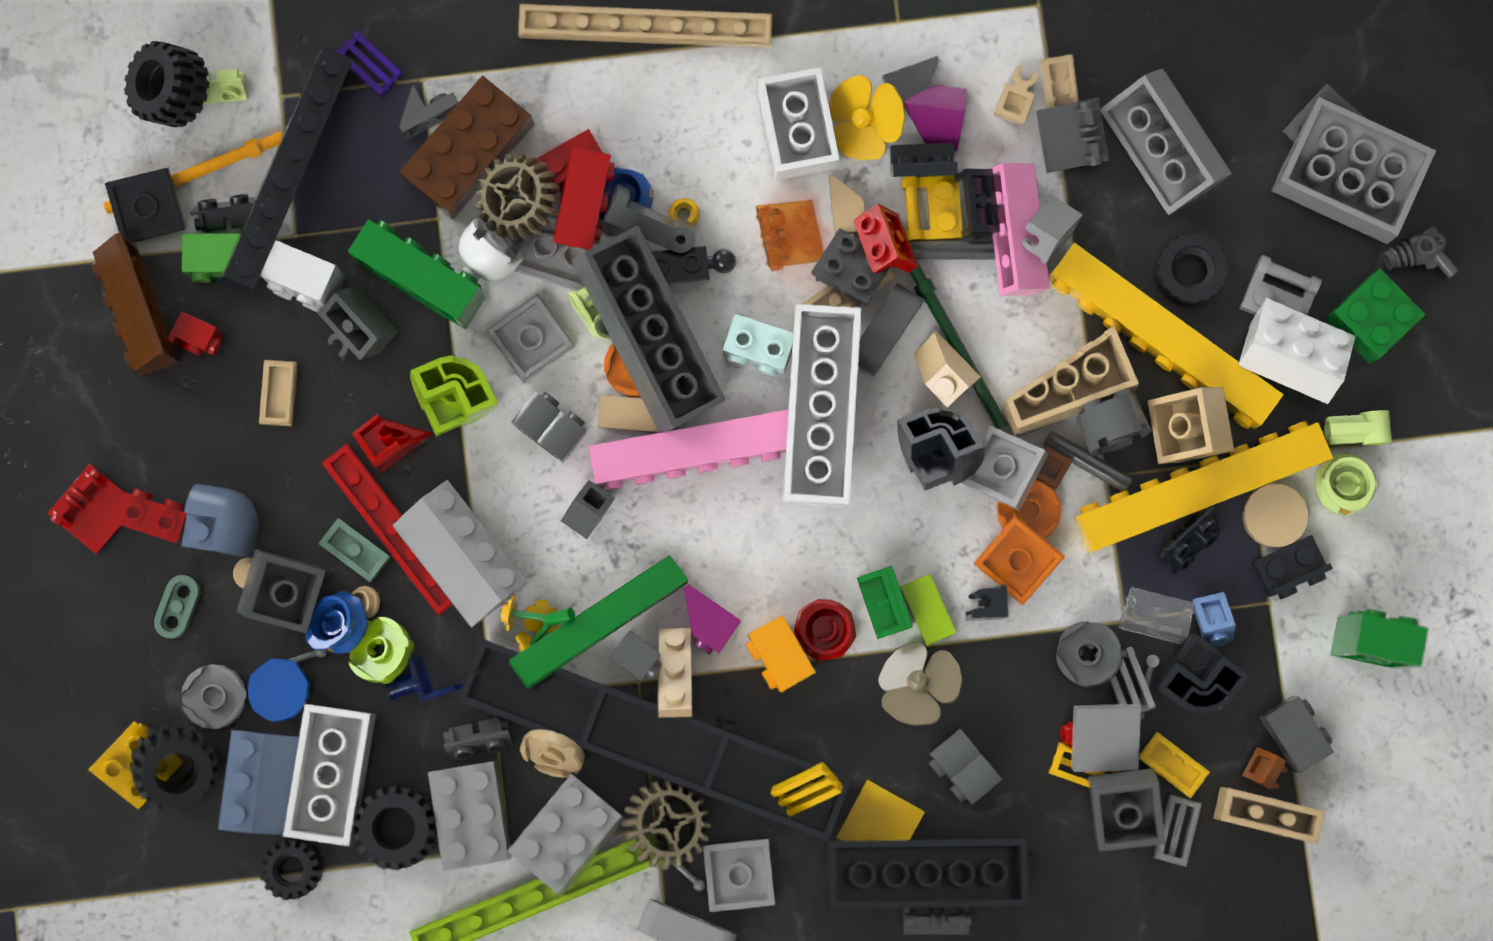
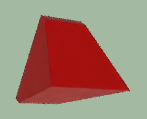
M376 414L352 434L371 463L383 473L433 433L390 421Z

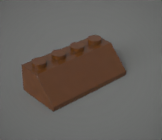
M121 232L114 234L92 252L96 261L92 263V268L98 281H103L106 289V292L102 293L104 302L109 311H114L117 320L113 322L114 330L119 340L124 339L128 350L124 352L126 363L130 370L134 369L135 372L145 376L177 364L179 360L173 344L167 340L169 332L137 245Z

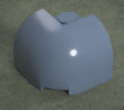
M195 484L189 493L184 513L187 514L181 546L253 558L259 532V514L253 502L245 494L229 488Z

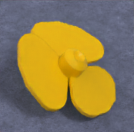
M856 75L844 80L833 91L828 103L831 119L835 122H845L833 127L837 149L844 155L860 161L881 158L886 151L885 142H896L902 135L905 122L903 100L896 88L889 83L879 85L875 89L870 102L872 84L868 77L864 75Z

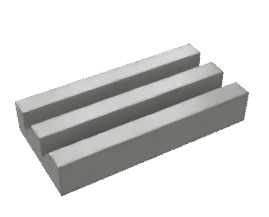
M1128 647L1122 651L1123 659L1128 658L1144 699V705H1141L1124 660L1119 670L1132 704H1138L1141 707V713L1155 709L1156 706L1133 647ZM1115 675L1109 682L1118 705L1127 704Z
M1168 794L1163 814L1165 843L1175 803L1179 804L1167 855L1163 854L1165 844L1155 846L1153 858L1187 867L1202 803ZM1189 806L1192 809L1180 858L1175 857V852L1186 808Z

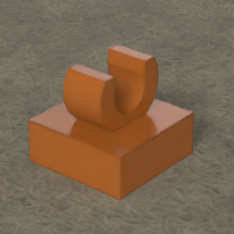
M1257 747L1242 776L1270 790L1272 788L1278 789L1280 785L1276 783L1280 772L1286 774L1288 771L1284 766L1286 761L1273 753Z

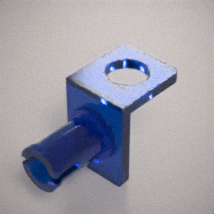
M422 657L408 659L411 668L410 674L395 678L391 683L385 684L386 690L400 687L387 693L392 701L418 692L421 701H427L463 689V684H457L433 692Z

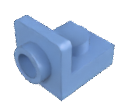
M1224 592L1192 600V607L1201 630L1202 638L1215 647L1226 645L1234 639L1236 625Z

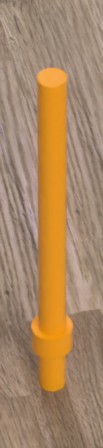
M280 130L261 139L252 138L245 141L244 146L172 174L174 186H180L248 157L252 160L264 155L263 151L278 146L283 133ZM110 200L104 202L103 205L108 214L113 213Z

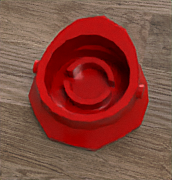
M817 599L798 611L794 635L805 654L815 660H830L843 657L854 642L856 631L851 611L833 600Z

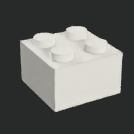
M277 240L260 274L268 283L266 287L272 290L275 295L290 301L292 296L297 297L296 300L303 303L304 307L318 313L334 292L341 290L346 276L336 265Z

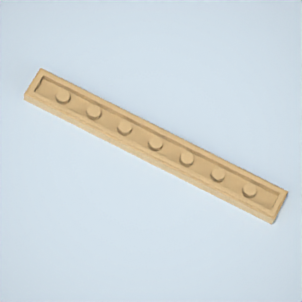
M520 4L519 38L771 48L772 14Z

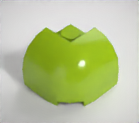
M453 355L441 357L412 369L410 372V379L421 409L425 411L436 436L462 425L467 426L486 416L497 407L498 402L485 374L477 364L475 365L465 358L454 357Z

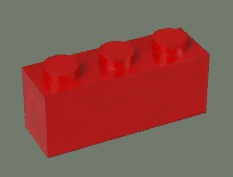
M571 147L552 238L553 243L586 250L592 249L593 244L599 245L602 226L597 225L599 212L605 213L609 196L604 194L606 181H612L615 163L610 162L611 155Z

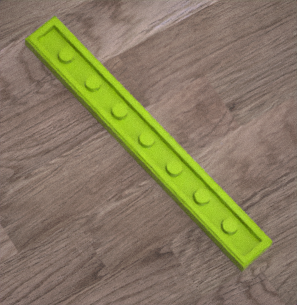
M654 834L645 836L653 847L659 849ZM632 838L597 853L564 895L557 894L542 880L536 878L409 931L412 941H474L650 867V855L644 861H639L637 858L642 849L639 848L632 852L629 850V846L636 842Z

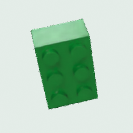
M1366 609V611L1357 610V612H1349L1348 616L1337 617L1330 655L1391 669L1422 667L1429 628L1419 626V620L1411 617L1399 616L1398 618L1390 617L1387 619L1386 612Z

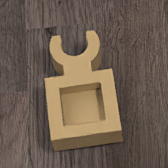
M1018 65L1012 76L1015 85L1012 86L1005 83L993 115L1023 126L1035 96L1034 93L1028 92L1027 89L1035 84L1038 72L1034 71L1029 80H1023L1020 77L1022 66Z

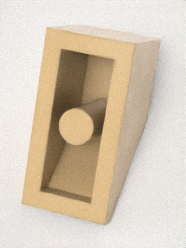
M937 331L914 352L925 385L947 408L981 378Z

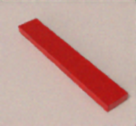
M345 444L323 461L322 465L437 615L440 616L453 606L452 602L393 528V524L403 514L349 444Z

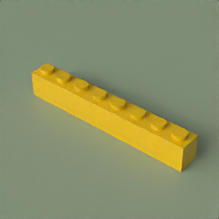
M1073 243L1050 274L1049 280L1053 282L1051 286L1055 291L1063 296L1069 294L1075 298L1080 309L1090 315H1093V313L1097 314L1104 320L1103 325L1106 328L1110 329L1115 326L1118 334L1121 332L1130 339L1129 344L1142 353L1147 351L1156 357L1155 362L1157 365L1168 372L1173 370L1182 376V383L1190 389L1223 387L1227 410L1234 414L1233 419L1242 427L1256 429L1261 426L1284 395L1252 371L1238 366L1239 362L1076 243Z
M1307 421L1300 422L1288 427L1290 433L1278 437L1277 432L1259 438L1260 445L1251 449L1248 448L1246 443L1234 448V451L1229 452L1230 457L1220 461L1218 456L1215 455L1200 461L1201 468L1189 472L1188 467H1184L1169 473L1171 480L1159 483L1158 478L1139 485L1141 491L1130 495L1128 490L1110 496L1112 503L1100 507L1097 501L1080 508L1082 514L1076 516L1074 520L1088 554L1332 459L1333 456L1319 423L1308 426Z

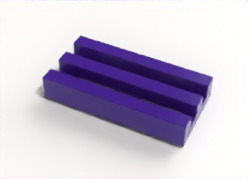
M356 30L352 34L353 37L350 40L347 39L343 43L344 46L341 49L338 48L336 52L348 57L346 54L351 51L385 83L382 87L352 61L350 69L382 98L403 74ZM359 42L371 55H373L385 68H387L393 74V76L389 78L357 47H355V45Z

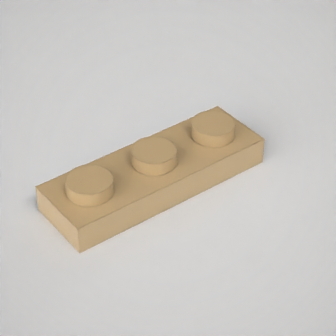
M659 628V653L661 656L658 658V661L662 663L658 669L659 717H692L691 628Z

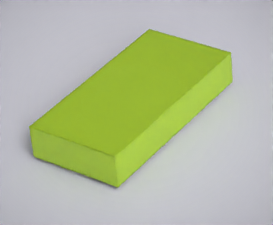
M931 574L900 586L926 646L956 633Z

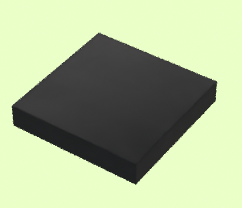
M169 167L105 183L118 231L132 242L186 230Z

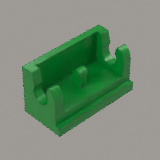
M892 565L856 578L877 639L913 628Z

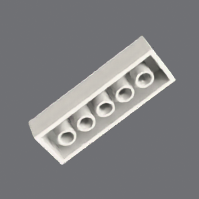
M796 304L783 491L784 504L846 508L850 504L861 308Z

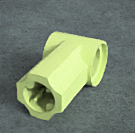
M1389 411L1362 412L1360 415L1325 418L1324 434L1327 444L1362 443V446L1391 444Z

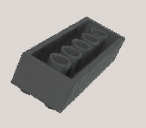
M639 226L571 259L659 433L672 430L726 401Z

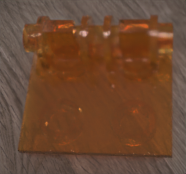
M812 200L755 206L757 212L756 220L759 221L761 230L760 238L763 239L762 247L765 248L767 257L766 266L771 271L782 270L783 266L818 262L824 251Z

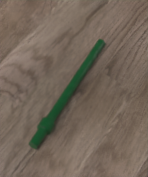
M917 261L919 267L910 272L916 284L914 287L919 297L924 298L948 343L981 377L972 386L995 428L999 430L1009 424L934 291L937 289L931 278L927 279Z

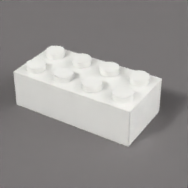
M305 704L284 827V837L345 846L355 844L353 834L356 833V827H353V821L357 819L358 813L356 811L362 804L376 714Z

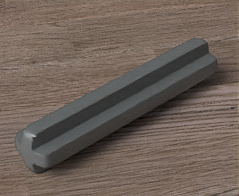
M909 241L916 259L996 260L993 241Z
M1051 431L1044 441L1043 445L1072 460L1073 464L1120 491L1127 490L1132 482L1131 475L1096 455L1091 456L1089 451L1055 431Z

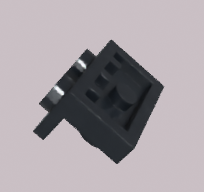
M952 143L890 146V177L958 175L957 162H954V145Z
M1313 535L1251 562L1267 596L1278 595L1280 600L1297 593L1296 586L1306 581L1309 586H1312L1327 579L1325 573L1333 569L1331 563L1326 564Z

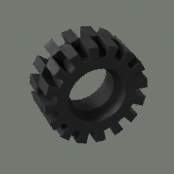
M288 839L270 847V850L262 857L264 861L260 863V869H262L261 881L264 880L266 884L264 886L265 889L272 891V895L276 898L282 897V900L301 898L318 886V881L322 878L321 870L323 869V863H320L321 855L315 852V847L312 844L308 845L304 840ZM286 857H296L303 864V875L296 882H288L280 874V864Z

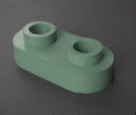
M178 575L168 582L154 618L155 629L161 636L175 639L187 632L201 595L200 585L194 578ZM184 586H187L190 590L186 598H182L180 595V590ZM175 616L178 619V625L172 629L168 622L171 617Z

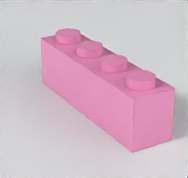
M1028 163L999 164L990 169H993L1000 232L993 234L1000 296H1032L1050 289L1047 263L1040 262L1041 258L1028 251L1022 244L1024 238L1030 239L1035 244L1039 243L1038 237L1025 229L1028 221L1041 209L1039 206L1038 181L1034 164Z

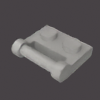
M1262 255L1253 272L1239 309L1256 315L1265 299L1268 298L1307 315L1322 280L1314 276L1308 278L1271 262L1272 258ZM1265 273L1304 289L1302 298L1263 282Z

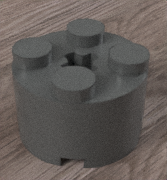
M1130 388L1114 393L1112 399L1104 402L1101 399L1089 401L1082 406L1084 411L1077 414L1076 421L1091 456H1094L1097 451L1099 455H1104L1133 444V436L1140 434L1142 439L1151 432L1137 395L1133 394Z

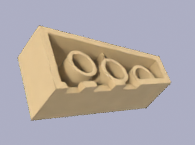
M1115 326L1105 331L1103 335L1094 341H1090L1078 352L1066 360L1064 359L1043 376H1039L1005 400L1003 411L1015 437L1076 416L1084 411L1082 406L1089 401L1101 399L1102 402L1113 398L1112 395L1126 388H1130L1132 393H1135L1139 383Z

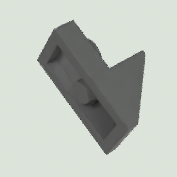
M413 85L399 126L406 140L441 123L459 103L454 92L449 95L447 93L439 94L430 100L429 105L424 106Z

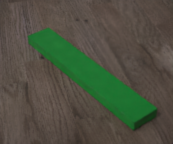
M668 555L575 616L574 620L566 622L510 659L509 664L527 689H530L688 584V578L672 557Z

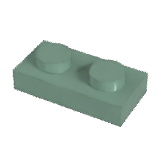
M337 518L318 543L371 583L391 558V556L340 518Z

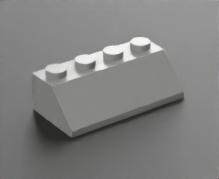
M1163 68L1145 74L1101 108L1104 118L1168 215L1206 193L1232 174Z
M448 480L422 497L393 524V528L471 628L502 606L504 602L511 599L512 594L521 592L527 583Z

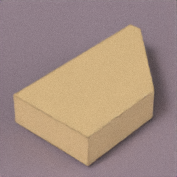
M829 176L834 234H836L839 228L849 234H858L854 220L865 213L864 200L835 176Z

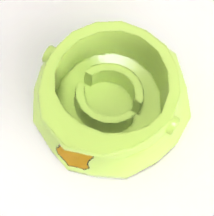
M1333 454V458L1325 461L1315 472L1314 485L1323 507L1342 516L1365 509L1372 500L1377 488L1375 474L1359 455Z

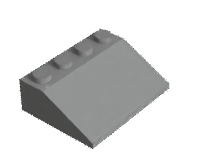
M1318 97L1271 191L1388 244L1399 235L1436 150Z

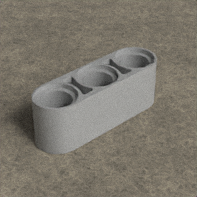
M649 899L637 928L639 932L659 941H736L738 936L729 930L654 899Z

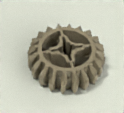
M517 153L516 157L511 154H505L504 162L500 159H494L495 169L485 168L488 174L487 178L478 179L479 183L483 185L482 190L475 191L476 196L482 198V200L475 204L476 208L482 211L478 217L482 221L487 222V229L493 232L496 231L497 235L502 238L508 236L509 239L516 241L520 236L526 240L530 239L531 232L536 235L541 234V224L551 226L547 219L548 215H557L552 205L561 202L559 197L553 195L560 190L558 184L552 183L556 178L555 174L548 171L549 167L546 163L539 162L538 158L532 155L527 157L523 153ZM513 177V179L508 184H505L510 178ZM535 184L537 189L536 199L533 196V189ZM509 193H513L515 195L519 194L520 196L526 198V201H523L521 199L517 200L514 197L510 196ZM499 195H500V197H501V199H502V204H501V207H500V208H499ZM531 209L525 216L521 218L522 214L526 210Z
M664 780L661 789L658 781L651 782L652 793L647 787L643 786L639 789L643 799L636 795L630 798L636 809L633 807H626L624 809V813L632 816V820H623L622 826L631 827L632 832L625 833L623 837L625 840L634 837L636 842L629 846V850L632 852L639 848L642 849L637 858L639 861H644L650 855V867H656L659 859H661L662 869H669L671 860L675 868L682 867L681 856L688 863L694 860L690 849L695 853L703 851L697 840L701 842L708 841L709 836L701 833V829L710 828L711 823L702 822L701 817L709 815V810L699 811L697 806L701 805L704 800L702 797L694 801L691 799L695 790L688 789L683 794L684 786L676 784L674 790H672V782ZM664 797L679 802L686 809L687 813H674L669 803H665ZM654 800L656 805L653 808L655 813L654 820L650 824L642 826L644 811ZM663 816L666 820L674 821L680 819V822L673 824V827L669 828L671 830L670 833L667 829L659 828L653 830L652 828L664 821L662 819ZM690 823L689 836L686 842L679 848L677 844L680 841L678 836L679 829L684 824ZM650 834L658 835L661 837L664 845H667L669 852L653 847L645 836Z

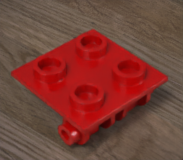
M89 464L47 514L51 516L50 519L60 527L63 526L97 555L121 527V525L114 523V518L124 492Z

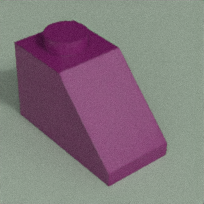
M687 584L684 588L692 635L697 638L694 644L709 655L713 650L720 653L741 623V620Z

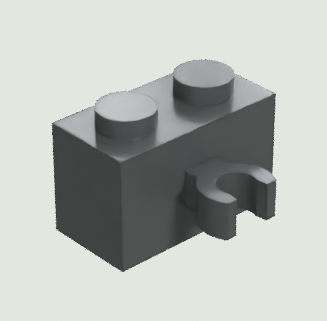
M357 285L334 292L318 313L335 332L328 338V343L331 345L339 340L342 342L343 348L339 352L340 357L353 352L359 360H363L379 354L399 332Z

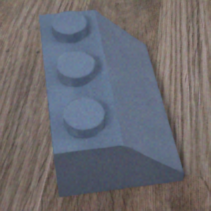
M232 730L218 830L254 834H284L299 737Z

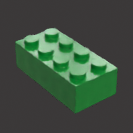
M368 219L348 250V253L355 262L466 330L485 300V296L481 291L482 286L477 283L478 280L463 270L460 274L454 272L455 269L450 266L451 263L437 254H434L431 258L423 250L424 247L415 240L407 237L403 241L400 239L401 236L395 233L396 230L387 223L379 220L378 224Z

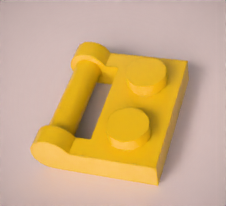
M954 175L910 176L902 178L901 187L905 190L908 224L906 234L908 240H962L961 231L963 230L959 182L955 183ZM918 189H926L929 230H921Z

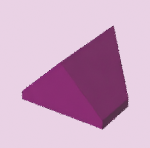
M933 85L903 102L904 108L925 144L952 143L954 151H958L965 115L966 89Z

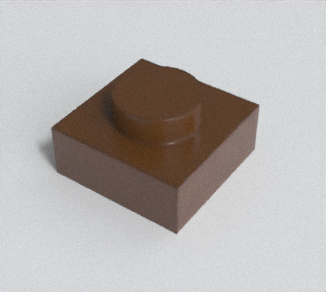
M1044 445L1042 449L1046 450L1049 455L1036 479L1056 490L1070 467L1072 460Z

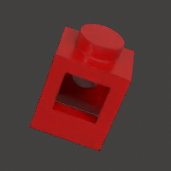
M181 311L167 340L178 347H181L182 343L185 342L182 348L198 356L201 355L202 351L215 356L222 346L223 338L221 336L223 332Z

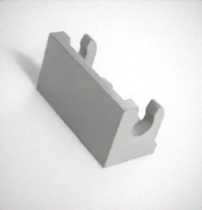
M1053 196L1028 221L1025 227L1032 235L1038 237L1039 243L1035 244L1030 239L1024 238L1022 240L1023 246L1041 258L1040 262L1046 264L1070 239L1083 214Z

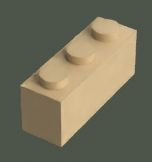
M1220 787L1213 819L1318 844L1325 811Z

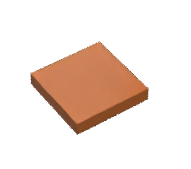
M1015 514L973 564L998 585L1007 584V593L1024 605L1065 558V555Z

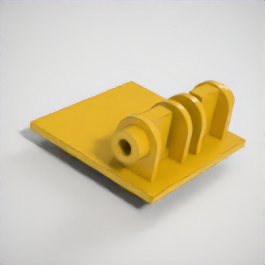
M134 721L89 768V771L139 810L147 800L146 798L142 799L133 781L130 770V762H133L131 753L133 749H138L136 742L140 737L144 739L148 737L146 731L149 728L143 723L138 724ZM175 753L167 755L158 763L155 775L166 781L184 761Z

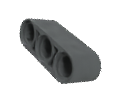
M898 282L896 283L859 339L858 367L872 376L876 375L917 313L924 299Z

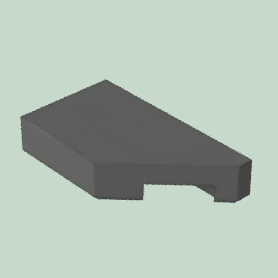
M936 56L884 74L882 76L883 82L892 84L904 102L926 90L939 63V58Z

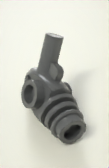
M1434 226L1421 234L1406 238L1405 241H1401L1394 248H1389L1388 251L1383 253L1384 263L1389 270H1399L1401 267L1405 268L1407 266L1413 267L1414 264L1416 266L1424 264L1427 269H1432L1438 265L1448 278L1459 271L1443 252L1447 245V238L1439 234Z

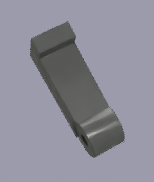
M619 184L617 185L605 211V222L626 231L639 226L646 240L674 252L684 253L693 247L695 241L694 229L689 221L682 218L673 220L630 200V189Z

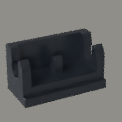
M964 169L958 175H954L955 183L963 180L968 229L961 231L962 239L973 236V240H981L1000 232L993 169Z
M1000 584L994 588H982L968 596L969 599L973 600L976 598L982 599L978 601V605L984 606V608L979 607L965 612L966 621L1002 620L1008 618L1007 584Z

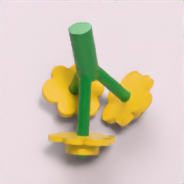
M512 594L511 599L508 602H504L500 611L501 621L505 622L506 631H511V628L514 627L516 617L525 618L523 622L524 628L527 631H534L535 636L533 638L523 631H520L515 637L521 652L542 639L546 633L556 630L558 624L575 619L573 608L569 607L557 611L556 608L550 607L549 602L545 599H539L535 602L534 606L530 605L525 611L517 610V594Z

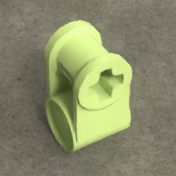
M583 287L577 292L570 291L568 298L575 311L582 318L589 333L598 340L611 339L609 334L601 333L598 328L600 316L591 298L584 301L585 298L589 297L586 288Z

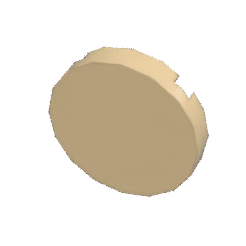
M1272 483L1262 486L1249 495L1245 502L1242 520L1246 532L1255 542L1261 545L1280 548L1293 544L1303 535L1308 525V509L1305 500L1295 489L1285 484Z
M532 730L525 734L520 747V752L526 762L530 759L536 763L534 768L553 777L567 778L574 772L577 775L580 773L585 760L584 752L576 742L554 731Z

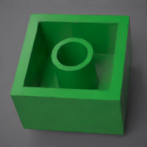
M1380 268L1365 279L1325 319L1333 327L1354 335L1353 348L1370 364L1380 359L1426 314Z

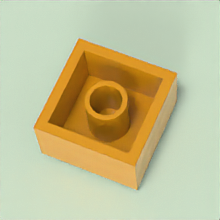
M783 615L748 634L750 642L746 643V647L754 661L761 659L766 670L762 672V675L771 690L777 687L780 693L815 673Z

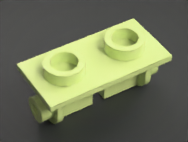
M238 69L216 71V80H211V74L208 72L209 88H207L206 92L208 97L203 104L248 100L244 84H246L245 71L239 72Z

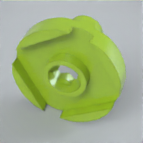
M378 617L379 619L373 621L368 620L369 625L365 636L359 645L350 652L351 662H348L352 671L360 678L372 683L389 684L405 669L414 650V643L401 624L386 617ZM384 644L385 650L383 654L375 658L377 654L374 650L375 646H382Z

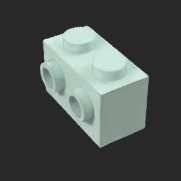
M734 314L724 344L723 355L728 356L727 361L732 364L745 367L746 363L759 366L757 371L776 377L777 373L784 374L793 347V332Z

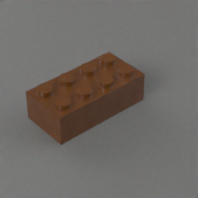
M482 75L399 172L407 183L453 220L475 195V191L481 188L482 185L478 179L487 178L488 174L485 168L489 167L494 170V159L504 161L505 154H510L535 125L532 115Z

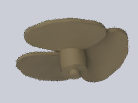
M912 642L897 649L885 662L879 675V685L886 691L882 698L884 710L897 721L913 726L931 725L937 722L941 716V708L932 696L942 704L952 703L959 697L963 682L960 665L951 653L942 650L934 653L925 668L928 651L922 643Z

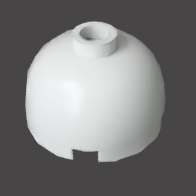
M474 219L464 230L459 240V255L465 264L463 270L477 280L482 278L486 281H500L507 278L524 260L522 253L519 251L515 255L509 248L514 244L509 238H502L497 235L496 231L493 232L487 229L486 222L479 226V219Z

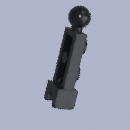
M706 246L692 247L684 253L672 250L652 252L667 284L710 280L709 269L726 274L731 272L736 266V257L728 249L717 250L713 256L707 257Z

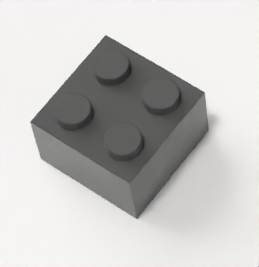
M255 549L237 612L246 618L307 633L325 570L316 565Z
M1154 768L1088 776L1095 839L1099 852L1165 844L1159 781Z

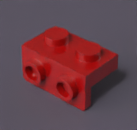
M135 488L132 494L123 493L114 518L115 524L173 543L178 542L187 514L183 511L184 504L165 499L163 505L151 501L153 494Z

